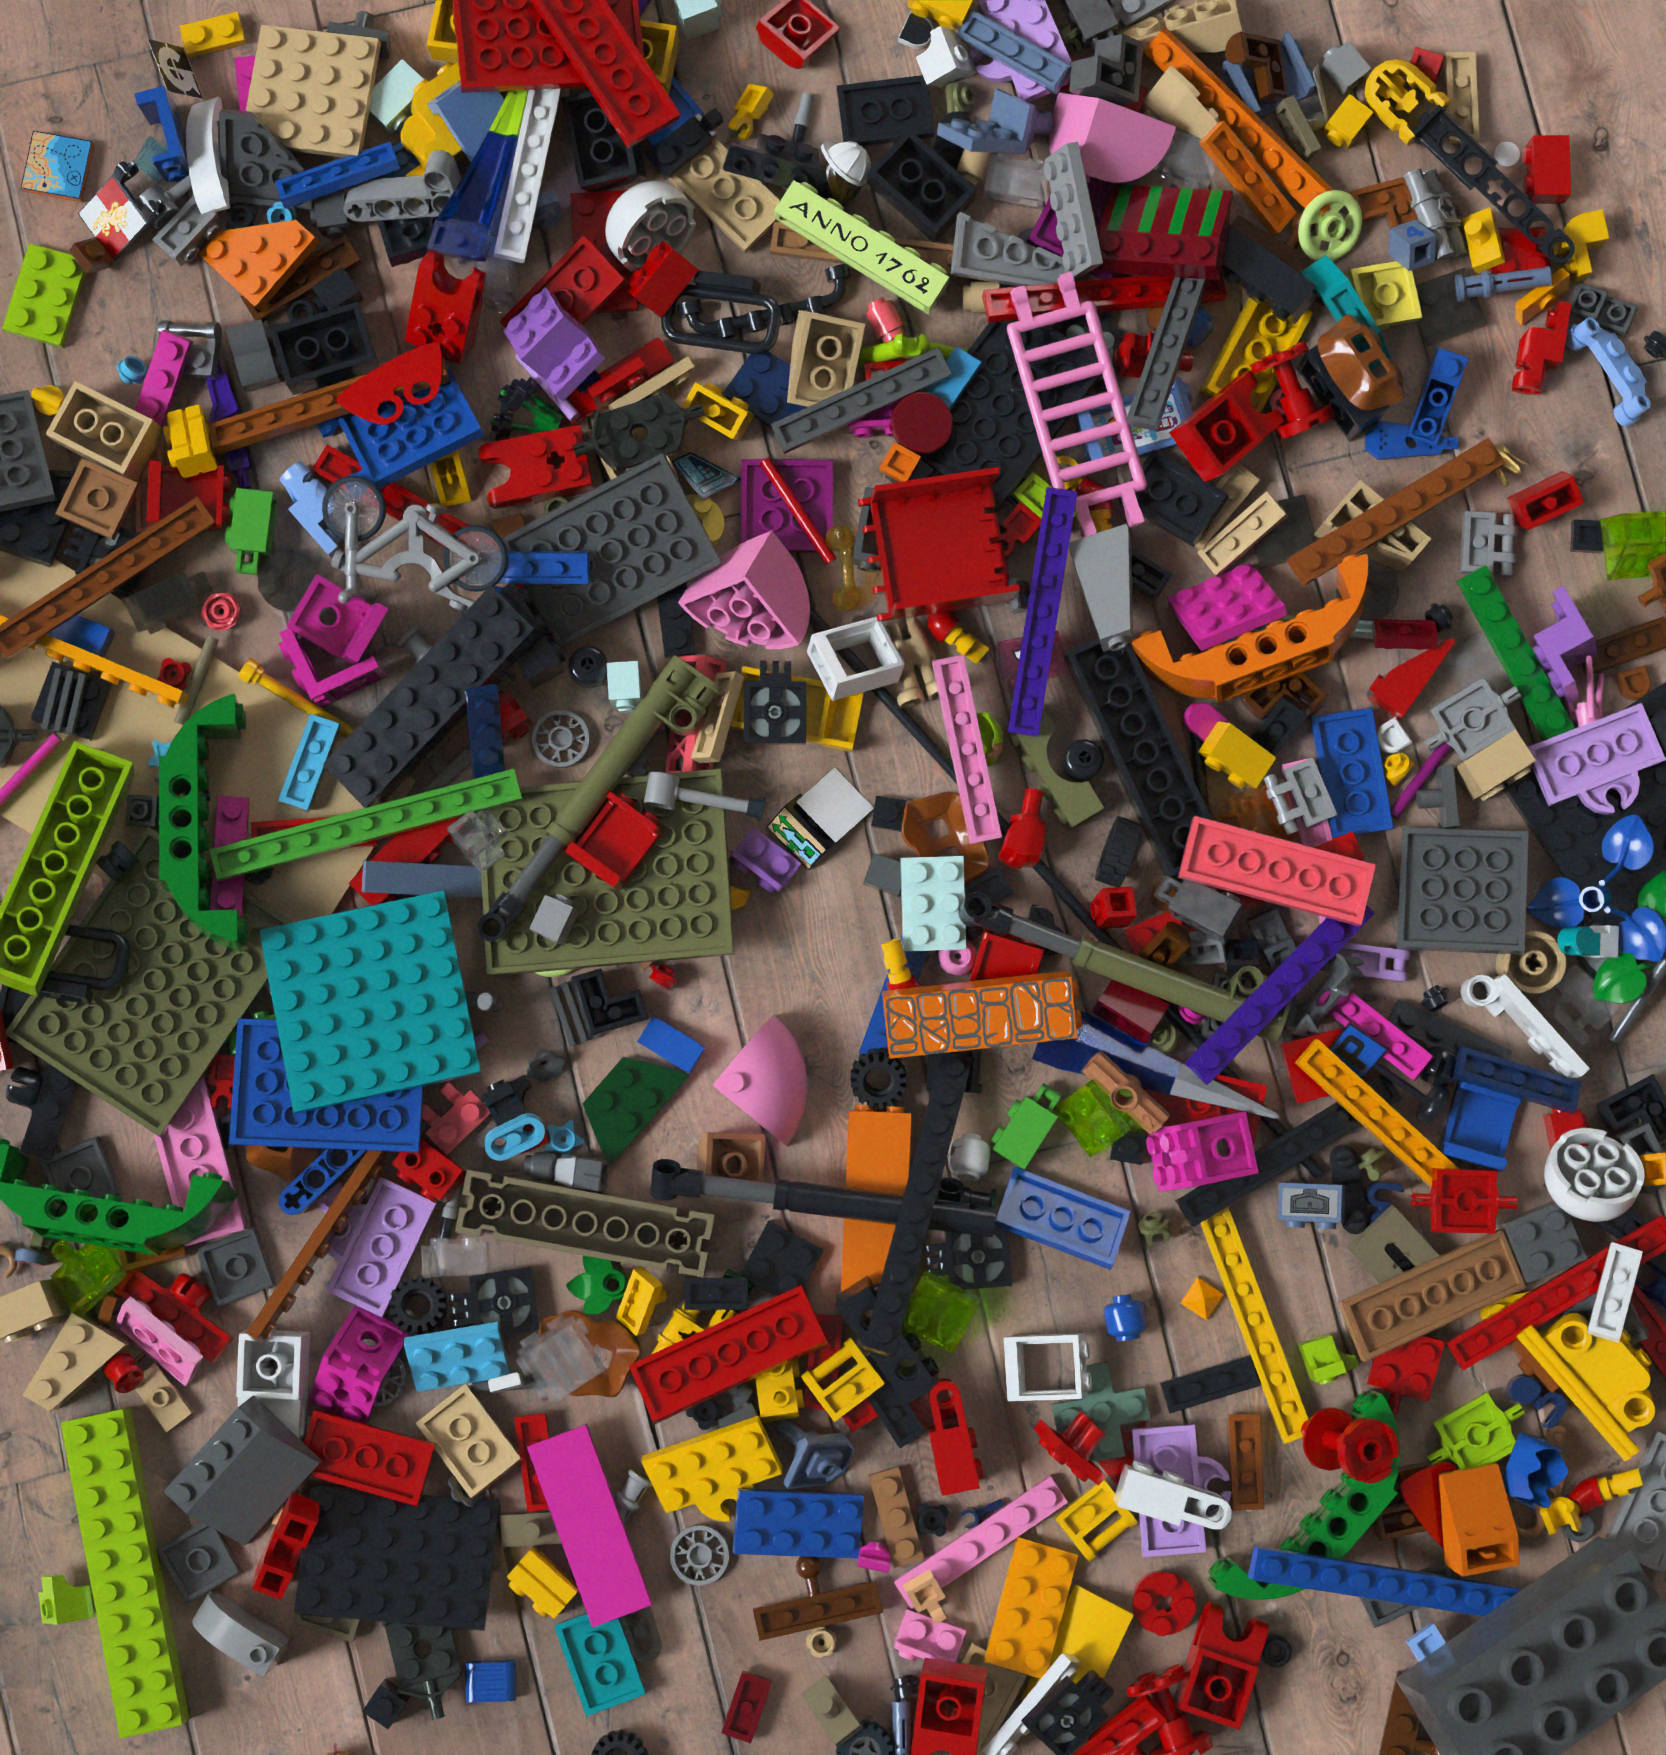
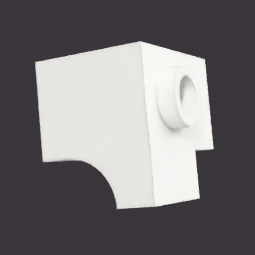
M939 26L930 32L931 43L929 48L916 57L925 82L930 86L942 88L955 80L969 78L977 73L967 46L960 44L955 31L946 27Z

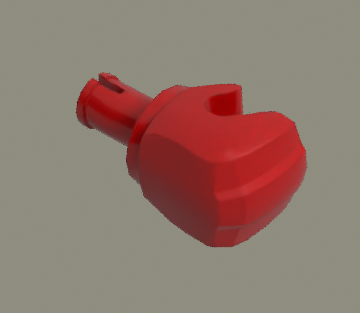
M1135 332L1123 335L1115 351V363L1119 375L1141 377L1155 336L1154 333L1148 332V336H1140ZM1183 353L1178 370L1191 371L1194 360L1193 353Z
M1026 788L1021 814L1011 816L1009 823L1011 826L1007 831L1004 844L999 852V859L1014 869L1035 866L1041 859L1044 851L1046 822L1039 818L1044 792L1038 789Z

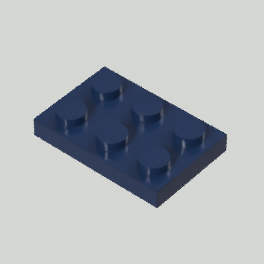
M769 351L763 354H750L723 392V396L729 400H732L735 396L749 404L750 406L747 410L755 414V418L772 428V423L807 408L806 406L787 403L790 365Z

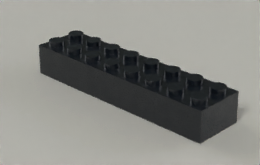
M490 585L323 765L364 808L382 804L467 714L465 689L495 684L539 638L544 630L502 587Z
M1098 637L1067 651L1064 660L1136 816L1142 824V829L1164 876L1173 878L1179 875L1192 818L1194 816L1212 820L1131 644L1128 643L1126 647L1120 650H1107L1103 652Z

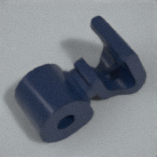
M1377 1181L1368 1184L1364 1191L1366 1200L1370 1205L1376 1207V1210L1369 1213L1368 1227L1391 1206L1390 1202L1378 1197V1189L1396 1190L1402 1193L1404 1192L1402 1185Z
M1517 1375L1512 1377L1507 1383V1394L1511 1400L1517 1403L1529 1404L1533 1402V1406L1537 1410H1540L1548 1403L1555 1405L1543 1422L1540 1423L1542 1427L1553 1428L1567 1410V1403L1562 1395L1549 1391L1541 1395V1386L1530 1377Z

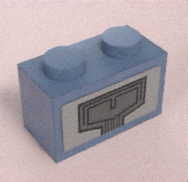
M1279 1183L1278 1220L1286 1221V1227L1305 1228V1222H1317V1228L1336 1229V1223H1344L1345 1185Z

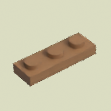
M899 1466L869 1474L887 1545L891 1552L893 1567L897 1568L924 1560Z

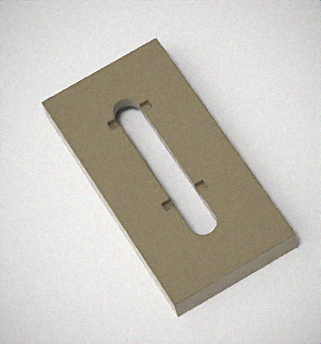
M1393 1205L1387 1208L1346 1247L1378 1283L1403 1273L1400 1267L1385 1252V1246L1388 1243H1394L1415 1267L1440 1256ZM1444 1326L1427 1334L1435 1336Z

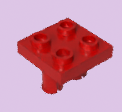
M1080 1411L1066 1430L1059 1433L1043 1420H1039L1033 1430L1041 1437L1038 1443L1048 1451V1454L1061 1465L1066 1464L1071 1468V1472L1085 1483L1090 1479L1099 1486L1106 1478V1475L1089 1457L1100 1441L1106 1436V1433L1096 1426V1423Z

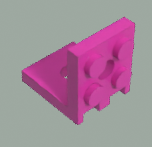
M316 574L285 628L291 627L300 637L349 665L358 663L387 613L388 608L378 602L369 605L362 600H351L347 604H342L338 600V595L344 589ZM323 608H331L335 611L337 618L334 624L325 625L320 621L319 614Z
M291 627L279 632L283 640L278 643L285 659L289 660L291 665L294 664L296 667L292 671L296 683L321 708L387 677L382 665L372 656L321 681L301 638Z
M1246 1111L1159 1128L1151 1135L1146 1131L1148 1137L1146 1146L1154 1166L1153 1180L1158 1186L1159 1192L1196 1187L1259 1173ZM1219 1140H1223L1227 1145V1154L1224 1157L1220 1156L1216 1149Z
M355 1305L323 1355L308 1401L342 1417L368 1423L382 1383L404 1348V1338L410 1337V1335L399 1330L394 1322ZM371 1339L377 1345L368 1346L364 1344L362 1340Z

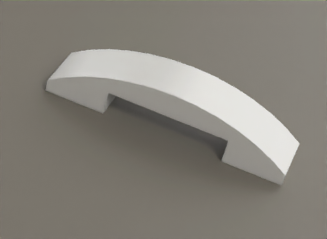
M220 97L192 105L187 120L186 153L194 196L199 211L203 216H207L212 210L216 213L230 208L228 180L221 176L218 140L219 112L222 109Z

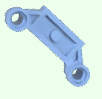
M1588 317L1580 324H1574L1567 329L1565 344L1573 351H1580L1587 345L1623 397V402L1614 408V417L1620 425L1630 427L1651 406L1649 398L1645 395V384L1648 382L1642 375L1641 369L1634 363L1626 351L1623 342L1618 339L1614 332L1610 334L1600 328L1599 323L1594 318Z

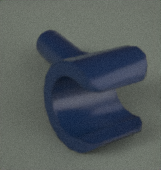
M1001 1499L978 1509L967 1507L963 1510L960 1517L966 1513L973 1514L975 1521L965 1525V1528H974L981 1517L1004 1505Z

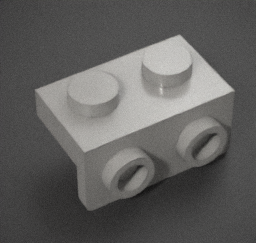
M193 195L152 240L175 262L182 266L185 262H190L197 256L199 247L206 240H211L220 230L222 221L213 210L207 216L201 215Z

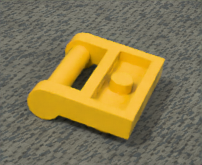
M851 1337L843 1343L845 1345L826 1361L811 1372L807 1370L801 1375L803 1381L834 1422L885 1384ZM853 1356L858 1364L823 1390L818 1382Z
M1105 1480L1099 1486L1097 1484L1093 1485L1054 1517L1089 1563L1097 1557L1095 1555L1124 1530L1128 1527L1132 1529L1138 1524V1521L1129 1510L1116 1505L1114 1502L1115 1492ZM1117 1510L1121 1517L1087 1544L1083 1537Z

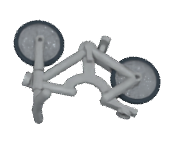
M346 476L335 481L328 488L323 498L322 515L327 527L335 536L345 540V552L338 549L331 562L332 567L344 571L346 575V589L338 595V600L342 604H347L351 600L373 601L376 599L377 594L373 589L359 588V575L396 582L401 577L398 569L402 565L416 563L426 568L431 575L429 589L432 592L451 599L449 603L451 607L467 611V608L475 601L457 594L450 585L455 583L459 587L473 592L485 591L490 585L495 586L500 582L507 570V548L496 532L484 526H466L452 534L437 523L439 515L446 514L448 509L439 504H427L426 509L420 505L409 506L404 511L401 521L361 548V541L375 535L385 520L386 503L380 489L372 481L364 477ZM408 531L409 551L399 552L385 562L383 567L363 563ZM424 532L446 546L444 550V566L446 571L443 570L436 559L425 553Z

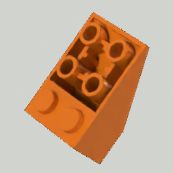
M1493 1463L1439 1474L1445 1566L1462 1577L1520 1566L1518 1533L1499 1465Z

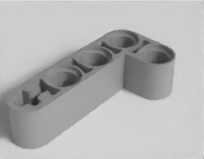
M437 150L429 154L424 176L369 179L358 185L349 186L343 210L349 219L358 222L449 216L455 214L459 208L463 182L454 157L446 151Z

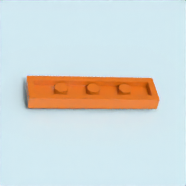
M1225 121L1218 122L1199 142L1200 146L1272 235L1279 234L1297 212Z

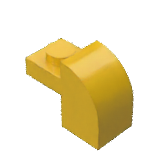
M1603 209L1575 216L1562 230L1572 240L1575 247L1574 257L1565 264L1566 271L1572 275L1573 283L1586 281L1592 273L1587 250L1601 248L1609 240ZM1562 241L1555 243V257L1566 254L1568 256L1570 252L1569 245Z

